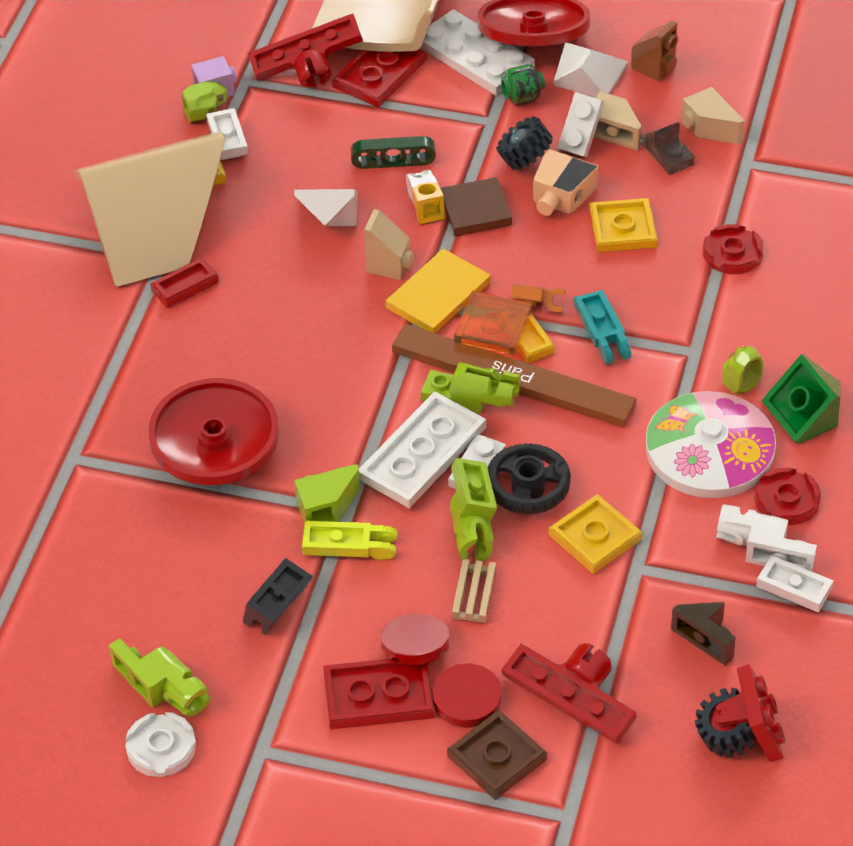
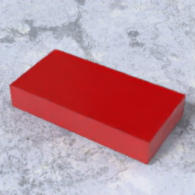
M201 257L150 283L151 291L166 308H169L218 283L219 279L218 274Z

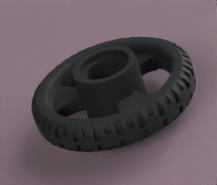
M524 443L515 444L513 447L509 446L497 453L487 467L496 503L514 513L538 514L549 509L551 510L564 500L570 489L571 474L567 462L555 450L547 446L543 447L541 444ZM542 461H545L550 465L545 467ZM499 472H507L512 475V494L509 495L499 486L497 481ZM545 482H555L558 484L551 493L541 497L544 493Z

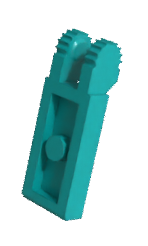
M599 290L573 297V305L595 348L598 347L599 355L604 364L613 363V353L609 344L616 342L622 359L631 358L632 352L625 337V330L604 291Z

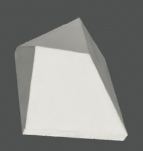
M565 42L555 75L554 86L591 97H596L599 91L611 94L626 70L628 61Z
M294 190V196L325 226H357V190Z

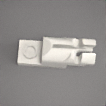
M723 504L716 538L736 545L747 546L745 562L765 566L771 555L813 572L817 545L800 540L786 539L789 520L760 514L750 509L745 515H742L740 507Z

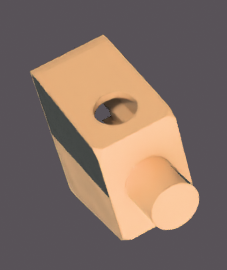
M551 149L546 150L533 182V200L537 203V210L545 216L551 215L554 209L567 214L573 213L597 189L598 165Z

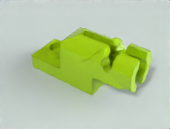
M459 362L454 375L430 370L420 392L421 401H426L435 391L480 415L485 404L499 407H514L515 401L513 397L518 398L521 375L504 371L503 375H501L495 368H482Z
M455 458L451 469L456 492L450 501V511L460 559H467L469 556L467 550L470 546L476 544L473 551L475 560L484 562L490 558L493 552V533L490 522L497 510L487 465L485 462Z
M120 638L109 645L113 667L152 708L166 700L180 710L183 715L191 717L203 711L210 703L211 697L207 694L210 690L198 677H192V670L186 667L168 649L164 647L157 648L142 658L135 647L129 648Z

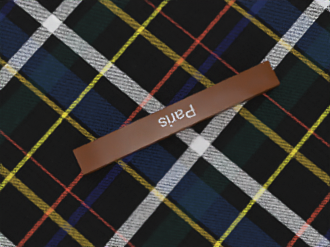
M407 324L403 326L392 344L393 353L451 372H455L458 363L461 362L482 368H495L501 375H503L504 371L520 374L521 386L519 394L621 427L625 426L636 406L635 397Z

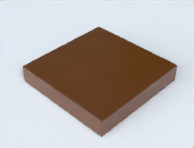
M497 177L440 188L444 195V209L454 236L512 225V215Z
M498 710L447 749V757L496 800L547 760V752L505 714Z

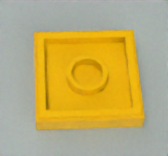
M649 198L589 203L597 253L657 248L658 240Z
M598 494L548 529V535L592 574H595L640 542L643 535L642 531Z

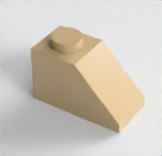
M712 87L683 99L682 112L680 114L682 124L687 129L689 128L696 137L734 144L743 142L745 120Z
M599 91L595 98L603 100L605 103L594 137L638 151L641 141V124L629 103L624 98Z
M374 209L364 229L367 273L401 280L406 269H411L414 260V252L410 251V238L380 210Z

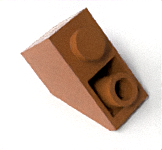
M671 21L648 31L632 46V69L657 81H660L667 73H671L677 63V58L675 57L676 45L678 43L677 22Z

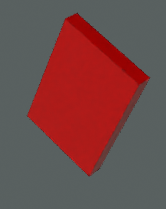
M420 49L404 52L362 50L332 79V87L379 108L427 60V52Z
M392 658V660L381 659L323 666L330 730L434 718L427 663L422 665H405L399 663V659Z

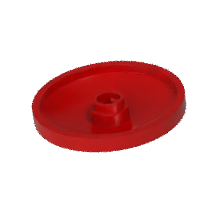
M492 0L484 4L477 14L478 29L483 35L501 43L517 46H548L569 42L584 35L590 27V11L583 3L577 0Z
M226 378L197 380L175 389L157 405L149 422L150 446L160 466L180 480L199 485L232 483L253 474L270 459L277 446L279 436L278 418L270 400L253 386Z

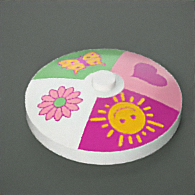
M706 391L685 394L664 404L649 422L646 432L645 449L648 462L653 471L672 488L696 497L724 498L738 495L753 488L760 482V478L770 471L775 456L776 439L771 423L757 407L734 395Z

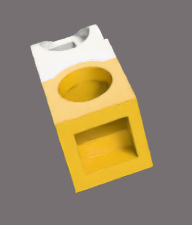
M425 170L416 174H406L409 197L414 204L419 225L445 219L444 195L431 170Z

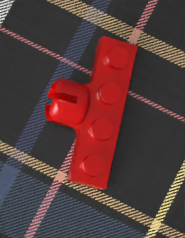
M354 13L249 52L248 56L257 81L288 69H295L302 86L317 88L314 76L319 75L323 86L332 75L327 60L328 55L362 42L363 38Z
M521 643L501 669L503 676L615 744H618L637 716L636 711L599 689L612 671L610 658L600 649L592 654L590 651L594 646L589 643H583L577 646L565 663L556 664Z

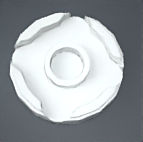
M165 712V715L151 713L135 721L127 732L125 747L128 761L137 771L147 776L164 777L179 772L189 764L194 757L196 740L193 727L185 718L170 712Z

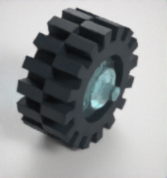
M535 116L527 117L523 122H517V126L514 128L510 127L508 129L509 132L504 133L501 136L503 139L497 143V152L512 170H521L522 166L526 168L530 162L535 163L537 161L536 158L538 156L542 157L545 154L543 151L550 148L549 144L553 141L551 133L540 119Z

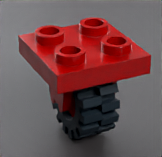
M750 664L736 668L742 692L740 693L737 688H731V693L729 694L726 688L720 689L721 695L718 697L714 692L709 695L711 698L709 703L703 700L700 703L703 710L697 709L695 714L698 720H695L698 733L711 752L714 751L720 757L725 753L727 758H734V751H737L739 756L744 755L743 748L747 746L752 750L755 747L753 740H757L770 762L782 759L783 754L780 744L785 743V737L780 723H775L774 715L778 714V707L773 694L768 693L763 676H756Z

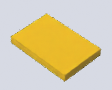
M442 249L385 301L386 308L421 329L436 334L491 283V275L451 252Z

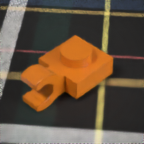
M513 284L510 297L518 298L517 304L536 306V301H543L551 311L561 312L564 311V307L556 306L553 303V297L556 294L566 295V290Z

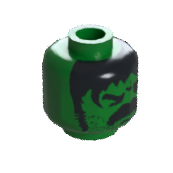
M531 64L507 69L505 76L501 77L503 95L505 99H510L514 104L538 100L541 95V89L545 88L543 73L541 71L537 72Z

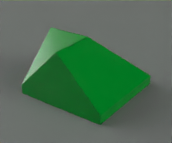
M801 354L761 401L794 442L801 444L838 426L841 398L840 381L806 355Z

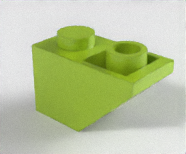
M357 464L339 467L335 470L308 475L294 480L296 502L304 524L306 521L338 522L360 491V477Z

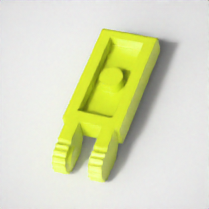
M306 521L302 554L345 557L371 556L376 560H390L396 554L395 546L390 543L397 540L398 532L397 529L388 525H371V523Z

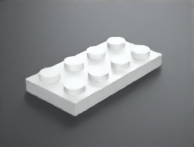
M454 9L429 26L421 46L422 50L496 96L502 92L501 77L505 76L507 69L525 64H531L535 67L534 58L513 45L486 37L479 31L477 23Z
M434 391L359 468L360 481L410 508L447 470L455 458H458L466 450L475 435H480L485 430L486 419Z

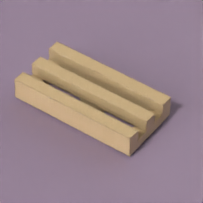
M469 559L462 560L452 609V619L486 623L496 573V563L489 562V566H485L483 561L476 560L475 564H470ZM468 573H473L466 612H461ZM481 575H487L479 614L473 613Z

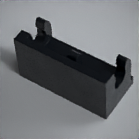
M285 558L246 603L243 623L251 627L257 620L263 626L262 634L267 635L294 600L307 588L313 576Z

